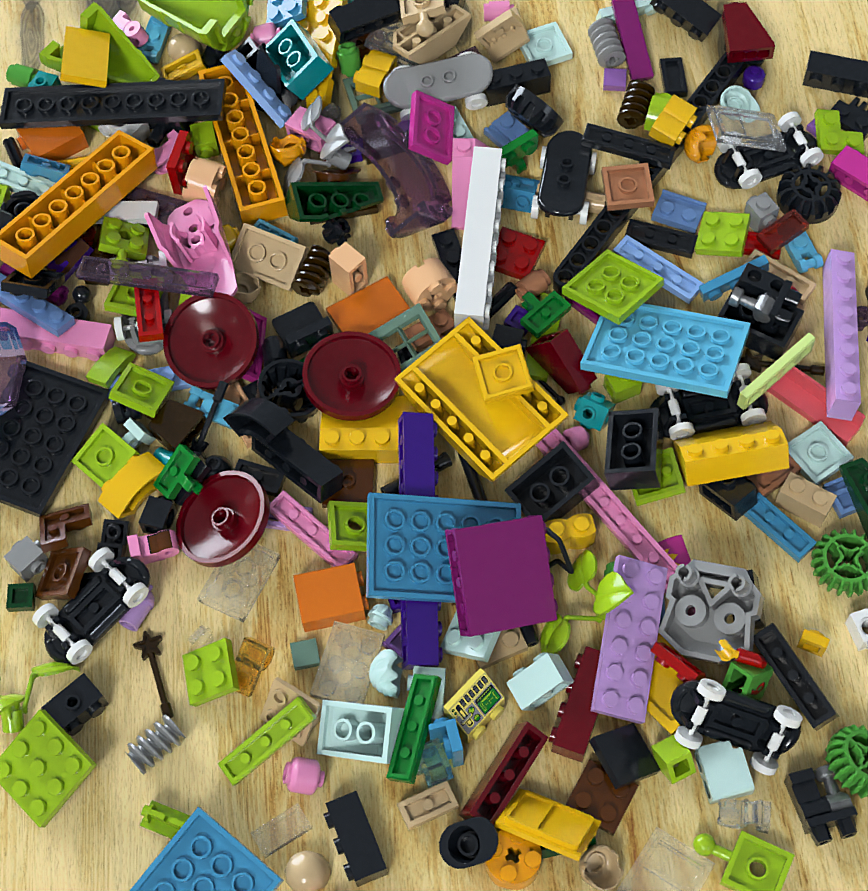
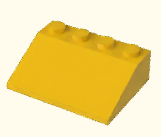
M396 396L393 403L386 410L365 420H340L322 412L319 452L327 459H371L375 463H399L398 419L403 412H420L414 408L406 396Z
M772 421L694 434L691 437L672 440L687 487L789 468L788 442L782 429Z

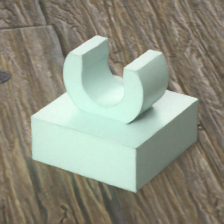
M129 418L123 424L130 432L126 433L122 439L134 449L141 442L150 446L156 439L139 421Z

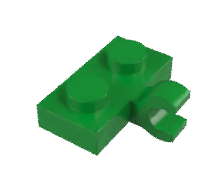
M534 129L529 130L501 147L502 158H506V167L515 165L518 175L527 169L523 157L531 155L538 149V134Z
M555 290L542 301H539L528 291L522 296L524 302L521 305L529 312L520 319V324L538 339L571 310V304Z
M179 444L153 485L170 500L176 498L182 487L187 492L192 490L198 495L204 486L190 475L201 459L186 445Z

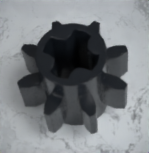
M332 218L322 225L324 229L322 231L323 238L329 244L337 243L338 246H341L351 237L349 234L351 231L350 225L344 218L337 220Z

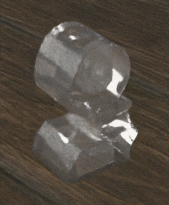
M727 798L718 800L719 817L717 818V824L735 829L754 824L756 831L768 834L771 802L763 800L749 801L748 799L739 801Z

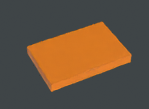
M388 276L327 307L326 312L340 332L356 331L369 334L410 309V307Z

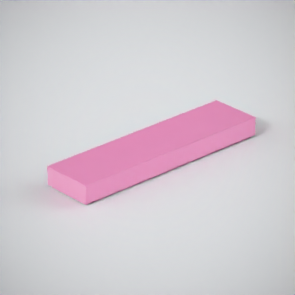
M283 490L270 503L269 513L284 524L288 530L331 567L350 564L358 558V554L355 551L330 550L329 529L286 491Z

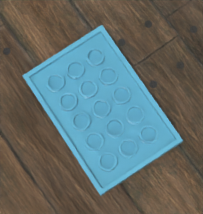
M643 303L620 325L600 315L580 362V370L728 398L749 335L751 323Z

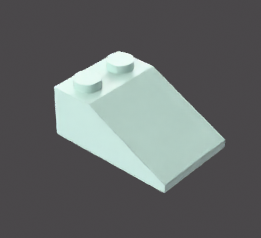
M322 700L317 754L390 764L405 708Z

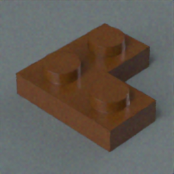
M89 503L39 516L40 546L43 553L58 551L68 547L69 531L82 530L87 526L93 525Z

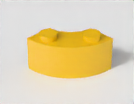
M149 451L139 456H132L112 479L103 484L98 502L118 519L135 514L142 502L158 490L153 484L165 465Z

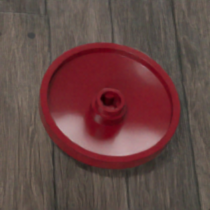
M205 292L188 298L175 309L164 330L163 350L169 367L181 380L201 389H217L220 380L229 385L238 381L254 363L259 348V329L251 311L238 299L221 292Z
M340 332L322 339L309 351L303 364V387L311 403L324 414L346 421L365 420L382 413L393 403L400 389L394 378L401 373V368L396 354L379 338L363 332Z
M235 470L220 472L202 481L201 484L204 487L197 495L193 492L184 501L180 509L176 524L178 544L187 557L201 566L222 567L241 559L257 544L267 526L270 512L267 492L254 477L245 472Z

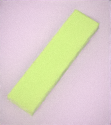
M810 333L806 334L740 392L737 405L743 410L747 409L812 351L815 337Z

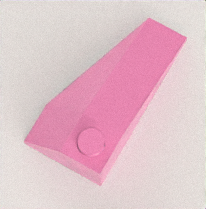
M453 138L452 229L464 230L474 146L489 147L476 138Z

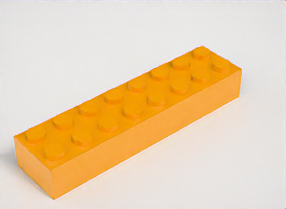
M225 65L198 71L200 80L225 79L226 81L223 120L212 121L242 224L254 225L259 218L264 221H270L288 216L285 198L252 96Z
M118 130L0 230V261L32 279L157 169L154 148Z

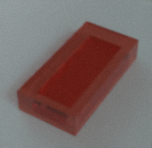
M792 209L759 232L756 239L772 255L808 230L809 223L795 209Z

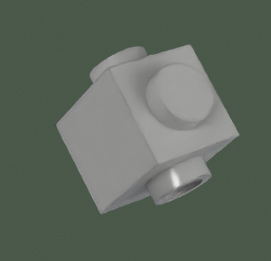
M764 192L759 196H752L746 202L744 213L750 214V228L754 232L760 233L776 223L780 208Z
M28 536L23 540L17 541L11 550L3 556L9 566L25 582H28L34 575L41 573L48 562V558L40 546V541L36 540L33 542Z

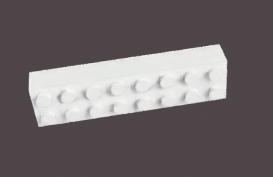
M474 146L454 310V328L467 317H470L483 331L484 329L489 330L492 287H494L495 278L494 269L497 260L496 251L499 242V225L501 223V205H503V187L506 177V158H502V148Z

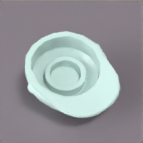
M733 85L723 91L720 97V109L725 118L730 121L751 124L759 117V104L747 89L742 86Z

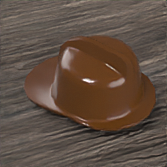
M337 167L321 171L311 170V172L316 174V182H348L350 174L361 171L357 167H347L345 170Z

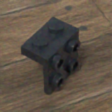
M308 302L272 320V325L278 336L285 342L286 350L291 358L311 350L319 341L334 334L333 325L329 317L323 318L314 302Z

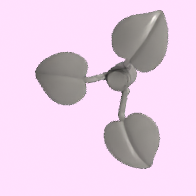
M319 95L304 113L301 129L307 131L310 127L325 141L320 152V159L326 161L306 158L302 160L300 157L295 159L284 177L283 190L285 197L290 183L299 182L302 178L306 164L324 165L329 168L331 165H334L341 170H345L350 164L352 154L341 149L342 146L349 142L343 126L339 123L330 130L327 137L315 127V121L319 118L322 110V98Z

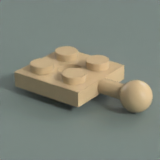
M399 0L403 25L417 23L416 31L424 38L431 36L434 32V25L429 18H435L446 13L445 0Z

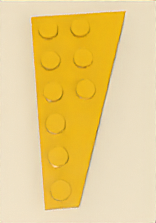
M348 0L307 1L306 18L297 21V23L309 32L332 67L336 69L338 61L335 57L340 44L328 24V16L330 10L336 6L348 4ZM333 71L306 96L307 108L315 101L318 95L322 98V109L330 106L334 81L332 80Z

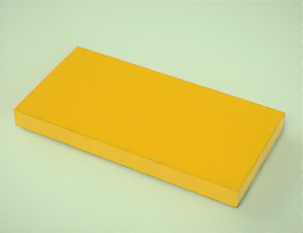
M66 26L60 80L106 88L110 33Z

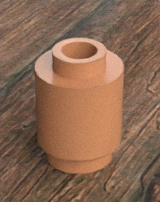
M534 270L516 283L517 289H515V293L522 301H524L522 296L528 291L537 298L548 290L551 280L544 270Z

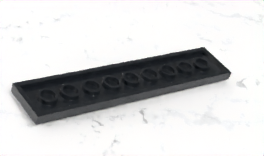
M225 79L107 83L106 88L89 85L5 88L0 113L1 129L219 121L223 120L226 81Z

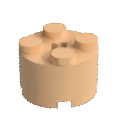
M200 157L193 158L185 176L188 188H183V201L207 200L203 190V186L206 185L218 207L220 201L219 191H224L227 184V177H224L226 166Z
M428 258L423 260L424 265L419 268L415 265L405 274L402 285L405 293L414 305L420 303L425 312L432 310L438 312L447 306L446 302L457 292L458 284L440 259Z

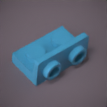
M25 153L20 170L25 171L30 176H41L52 182H58L70 171L71 165Z
M506 174L503 187V205H501V208L531 213L533 196L536 195L540 180Z
M442 717L434 720L433 724L428 725L431 745L443 743L446 760L451 759L453 767L464 765L463 747L455 718Z

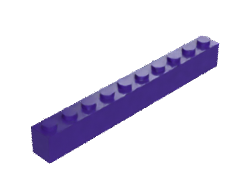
M403 412L398 419L400 495L439 497L435 495V486L438 484V471H435L434 462L437 461L438 448L434 446V438L437 435V423L433 422V414ZM401 600L402 670H413L414 666L438 667L439 663L442 662L443 651L442 647H439L438 639L442 634V623L438 621V611L441 609V602Z

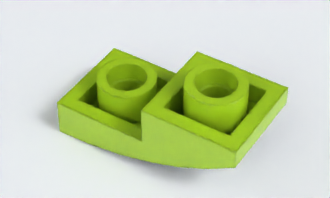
M114 346L99 358L85 377L89 382L109 389L118 373H123L129 362L132 363L136 354Z

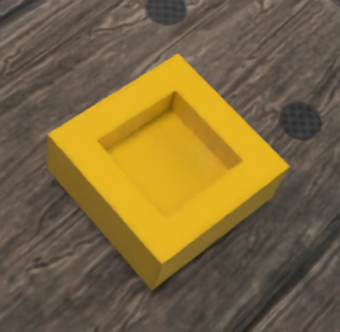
M804 629L797 647L822 657L830 639L824 637L819 631Z

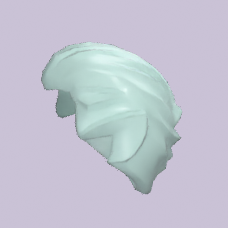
M390 649L381 651L374 658L369 670V679L372 686L378 692L383 693L384 696L397 699L400 694V680L403 671L397 664L403 662V659L394 650Z

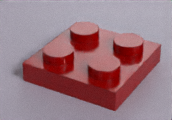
M180 130L166 166L173 192L177 195H182L183 188L187 187L185 176L191 161L197 157L194 155V144L190 139L189 132Z
M502 226L499 232V242L496 251L497 260L494 271L521 280L534 271L545 248L546 241Z

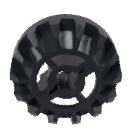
M516 84L506 97L505 107L508 111L544 138L554 135L564 122L548 104L520 85Z
M806 164L803 169L800 165L793 166L791 171H786L781 181H779L776 192L778 207L784 215L794 216L802 224H818L828 220L836 212L842 195L840 192L841 184L837 179L834 180V173L829 171L825 174L823 172L824 167L820 165L817 170L811 169V164ZM799 177L800 184L799 186H795V181ZM822 186H827L826 193L820 197L819 194Z
M294 359L273 361L260 373L255 387L257 391L256 398L266 399L280 407L290 409V415L295 421L299 423L306 422L309 416L313 417L317 408L311 403L303 387L302 371L304 363ZM277 387V389H275L274 392L270 395L272 389ZM302 398L303 404L301 408L296 411L294 406L296 405L298 399Z

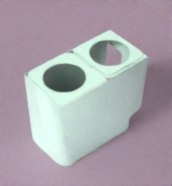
M718 741L700 746L695 750L694 757L710 804L753 794L755 789L741 747L734 749L729 741Z

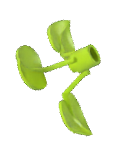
M584 550L572 564L574 573H568L567 583L573 591H579L584 586L585 589L595 596L593 612L596 616L565 615L562 617L560 614H557V620L547 622L542 630L540 639L542 653L557 654L565 646L571 631L568 621L580 620L601 623L602 620L606 619L607 613L615 609L634 593L623 577L616 572L607 574L599 583L597 591L589 585V581L597 573V559L590 550Z
M49 662L31 668L33 673L30 674L25 696L22 694L0 695V715L3 732L16 733L22 731L25 727L23 714L28 713L27 706L33 682L37 677L55 675L69 670L80 672V667L63 662Z

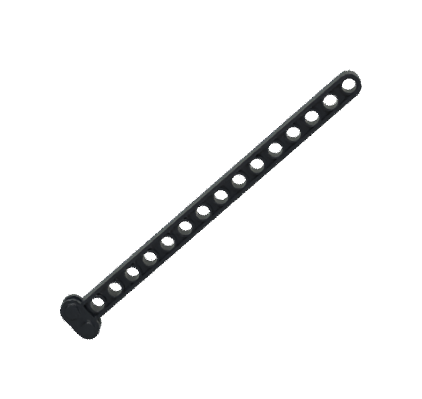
M724 44L725 53L687 100L688 103L697 107L695 112L697 119L691 129L704 124L720 103L723 91L733 86L748 65L759 66L765 60L728 63L726 45ZM687 127L684 132L688 133L691 129ZM685 138L680 145L677 143L674 145L676 149L672 164L684 150ZM648 164L649 167H655L649 168L652 188L654 189L668 169ZM607 205L603 208L553 274V289L559 295L564 296L562 295V287L567 283L560 280L566 279L570 281L607 250L638 208L607 211ZM600 230H605V231H607V232H606V233H602V232H599V231H600ZM591 246L594 247V249H588L586 247ZM574 263H581L582 265L576 266Z

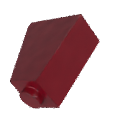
M746 2L724 4L722 22L728 63L773 59L775 43Z
M568 329L541 336L526 348L532 358L567 394L576 392L583 394L591 388L590 384L597 379L594 372L580 370L583 354Z

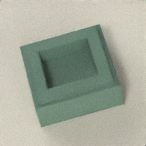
M316 638L290 643L295 671L321 666Z

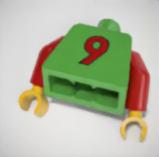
M719 640V644L724 649L714 651L720 659L725 662L734 658L730 663L722 686L760 700L773 675L774 670L772 666L767 664L763 656L741 648L734 650L727 640Z

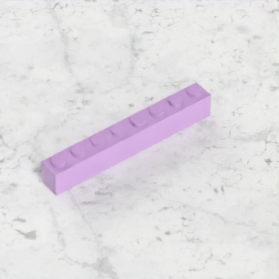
M831 249L822 268L826 415L830 418L852 421L861 404L855 255L853 252Z

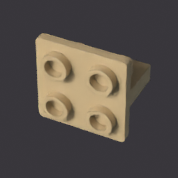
M516 7L502 13L499 17L474 32L476 39L488 50L493 63H497L530 41L519 10Z
M277 677L273 680L260 719L267 723L293 700L301 696L317 717L316 720L291 739L300 746H304L312 728L320 722L322 704L297 689L294 685Z

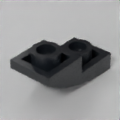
M104 519L101 543L98 542L97 551L103 547H108L114 553V559L125 557L128 544L127 536L130 533L131 523L129 521Z

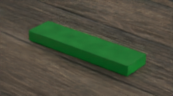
M414 673L386 776L390 781L415 784L429 730L428 725L431 723L442 680L439 676Z

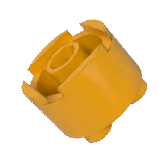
M502 829L498 830V847L493 857L485 862L486 872L492 882L501 888L510 890L524 889L534 882L539 873L542 859L541 847ZM508 855H518V862L514 863L513 860L507 861Z

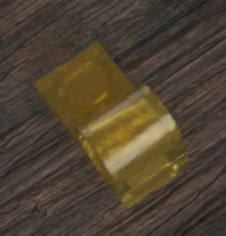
M244 637L235 660L239 690L236 692L247 697L252 696L261 672L267 669L272 661L275 652L274 647L252 637Z

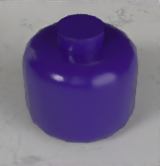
M755 65L746 68L742 78L743 86L749 90L762 88L765 81V71Z

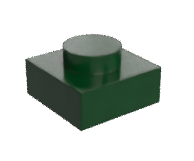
M8 584L6 601L8 612L35 610V584Z

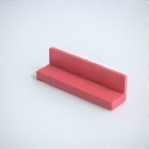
M795 366L767 390V392L814 425L822 421L845 447L859 432L866 418L858 410L852 421L827 417L826 388Z

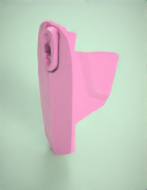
M206 185L203 186V190L207 200L195 199L174 209L167 219V224L161 223L149 212L144 214L158 249L165 254L166 258L184 280L191 296L205 292H221L234 297L238 290L232 256L218 208Z

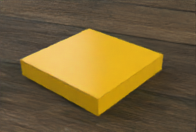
M521 344L472 357L485 405L534 391Z

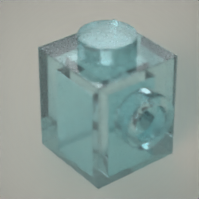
M438 738L425 743L417 776L423 775L428 788L454 778L449 759Z

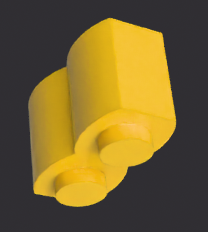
M372 49L368 55L366 54L363 58L362 67L356 70L353 77L356 91L381 98L384 95L383 83L385 78L394 68L398 67L397 56Z
M674 94L652 125L648 135L663 144L674 146L677 143L680 145L687 134L684 130L687 127L691 129L697 119L695 115L697 107Z
M581 513L573 515L567 520L552 519L545 522L546 527L562 539L566 551L569 548L575 550L585 549L595 542L596 528L591 514ZM546 533V546L549 548L550 555L561 554L557 541Z

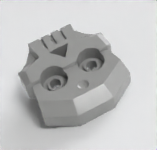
M695 559L686 566L685 564L679 565L675 573L669 578L665 597L670 601L658 633L684 657L721 665L730 662L722 661L714 651L724 649L719 644V640L722 639L727 640L734 650L741 648L753 652L755 621L761 618L765 598L751 581L747 570ZM711 588L721 589V591L714 597ZM695 607V614L689 616L688 609ZM734 615V622L728 624L726 621L727 617Z

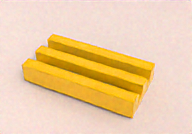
M196 49L163 66L160 70L163 78L178 81L187 80L198 74V71L207 68L199 49Z

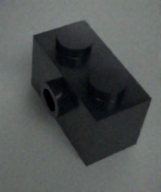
M743 477L698 485L699 493L735 521L758 503L755 484L749 479L745 480Z
M83 673L43 705L41 709L46 710L69 736H73L81 731L84 726L83 724L89 719L98 717L105 710L108 702Z

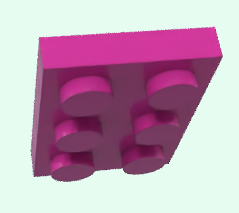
M415 90L411 95L408 149L448 165L452 161L455 107Z

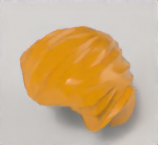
M701 124L691 129L687 133L684 142V151L687 157L698 164L708 161L709 158L706 156L713 155L719 129L708 124Z
M294 134L287 135L283 139H279L276 136L270 141L268 148L273 159L286 167L291 165L298 157L302 158L304 156L306 141L303 137H298Z

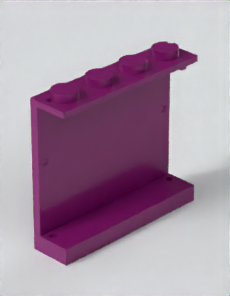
M531 515L525 518L445 530L461 636L472 637L557 620L558 604L553 594L554 577L550 572V551L546 546V524L542 519V515Z

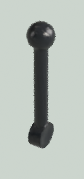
M537 380L556 399L559 405H564L566 400L563 396H559L545 381Z

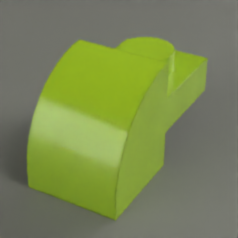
M655 93L652 96L644 130H651L652 125L672 96L670 94Z

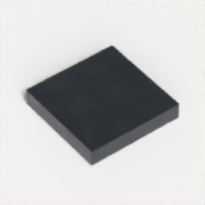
M634 723L594 736L589 740L615 789L651 777L661 771Z

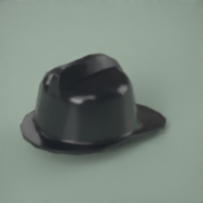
M473 817L448 826L442 833L439 841V852L442 859L449 866L456 869H464L482 864L490 860L496 853L498 833L495 826L483 817Z

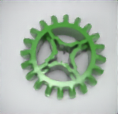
M845 528L841 529L840 534L834 529L831 531L830 536L824 534L821 541L816 542L815 550L811 553L813 559L810 564L811 567L816 568L813 571V576L821 577L818 581L819 585L828 584L827 592L834 588L837 590V596H840L845 591L848 598L853 595V592L858 596L862 595L864 590L868 592V542L865 541L866 533L859 537L856 535V529L852 530L851 534H848ZM828 552L834 562L833 568L829 566L827 561ZM860 557H862L865 562L866 573H864V571L861 569L862 566L859 563Z
M854 724L848 727L845 726L830 738L829 744L825 749L828 753L825 760L830 763L828 770L835 773L833 780L839 779L842 783L841 788H849L851 795L858 793L862 799L868 797V731L864 725L860 727Z

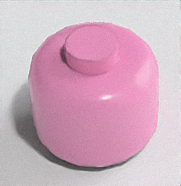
M582 426L566 429L562 434L577 452L586 449L589 445L590 435Z

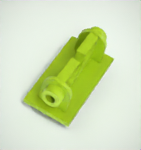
M152 800L150 805H145L141 811V815L144 817L140 826L172 839L189 819L190 815Z

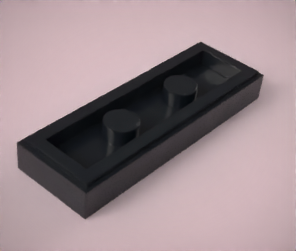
M634 219L629 220L625 236H630L647 248L692 259L698 235Z

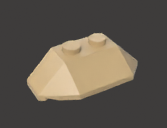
M456 4L450 5L449 8H446L445 14L429 18L434 25V32L426 38L421 37L417 33V23L403 25L393 32V50L418 64L432 62L456 46L471 19V14Z

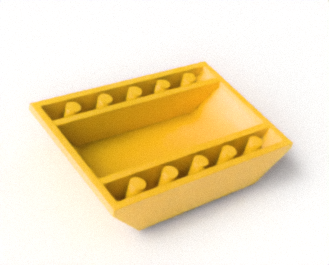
M467 317L395 377L394 380L417 411L433 414V422L437 423V431L478 474L493 482L566 420L569 414L532 378L534 391L485 405L472 357L502 348L470 317Z

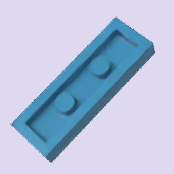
M765 255L748 262L765 271H769V262ZM747 263L700 285L699 293L703 302L707 300L714 301L720 298L724 292L730 289L733 290Z
M758 492V503L747 511L744 516L799 563L815 547L816 541Z

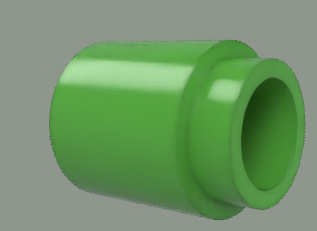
M345 42L338 46L339 50L337 51L340 70L347 77H354L356 70L362 67L359 48L356 47L354 42Z
M11 64L7 69L6 79L14 86L27 87L37 74L38 69L21 64Z

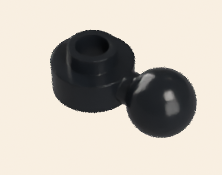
M80 285L75 287L72 292L75 303L70 304L65 312L73 316L76 311H79L78 315L73 316L74 319L89 321L90 312L85 304L91 299V291L88 287Z

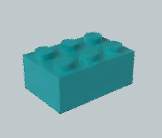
M291 19L266 44L268 56L275 65L278 64L281 68L282 82L286 88L302 100L334 70L309 32L294 19Z

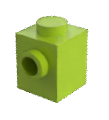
M212 121L191 124L192 137L190 139L194 144L193 151H196L197 157L211 158L220 155Z
M604 375L603 386L612 402L617 404L639 395L643 382Z
M674 735L651 746L655 761L660 767L661 772L672 784L696 773L691 751L678 743Z

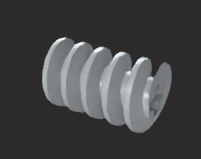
M609 18L596 20L588 29V36L593 45L597 61L603 68L617 67L626 59L616 28L613 25L614 23Z
M167 715L162 716L164 725L157 721L153 723L155 732L148 728L145 730L147 739L139 735L136 737L138 746L132 743L127 744L129 753L126 752V754L142 774H146L144 764L153 768L155 766L154 756L162 761L164 759L162 750L172 753L170 744L174 743L180 746L179 736L181 735L185 738L180 729Z

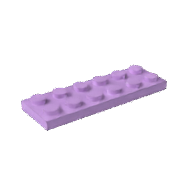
M623 555L615 557L613 572L619 573L634 593L606 614L590 711L638 724L645 723L655 654L650 650L658 638L668 568Z

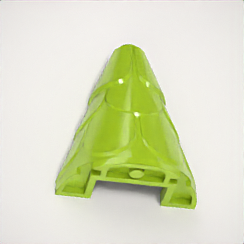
M138 0V3L143 11L163 24L174 27L181 33L187 34L215 50L229 51L236 47L246 34L251 17L248 16L249 5H253V0Z
M93 2L80 14L81 29L110 33L107 83L158 81L160 78L158 72L140 49H136L122 29L118 28L101 6ZM54 40L39 53L41 63L48 68L61 72L64 45L60 48V44Z

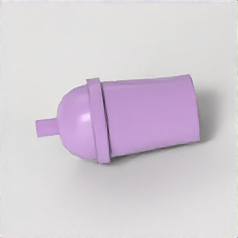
M151 584L148 588L149 593L143 602L131 608L119 620V623L126 629L134 632L138 631L149 611L153 609L155 598L151 592L153 588Z

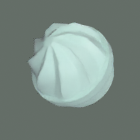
M377 604L368 612L369 619L367 623L376 629L386 631L388 625L393 623V611L386 604Z

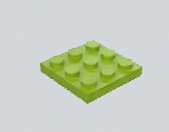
M607 249L562 287V295L620 325L664 286V278Z
M39 709L0 756V785L39 828L46 827L97 764L46 710Z

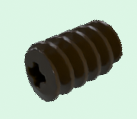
M641 80L629 81L619 114L617 115V122L621 127L635 129L637 126L645 124L652 96L655 94L654 87Z
M319 245L311 247L307 258H305L303 265L295 276V280L291 283L293 290L297 294L310 297L311 295L318 296L321 293L320 288L325 286L324 281L328 280V273H331L328 257L330 252Z

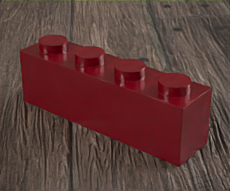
M586 646L584 654L578 653L574 669L578 670L576 677L573 678L574 682L566 688L565 692L569 693L567 703L561 702L557 717L561 718L559 726H553L548 742L552 743L551 752L579 762H583L599 714L590 710L600 651Z
M528 721L517 724L459 816L465 820L473 817H483L495 825L496 820L502 814L549 737Z

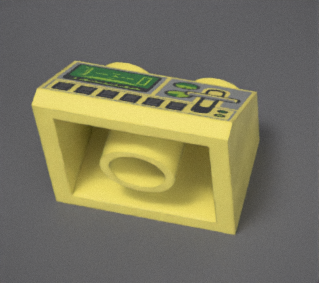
M480 668L443 706L444 717L449 719L455 718L460 737L469 744L473 738L478 740L487 729L485 726L491 719L496 721L505 710L503 708L505 698L485 671Z

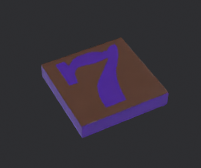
M80 236L45 268L48 271L65 273L66 282L94 249Z

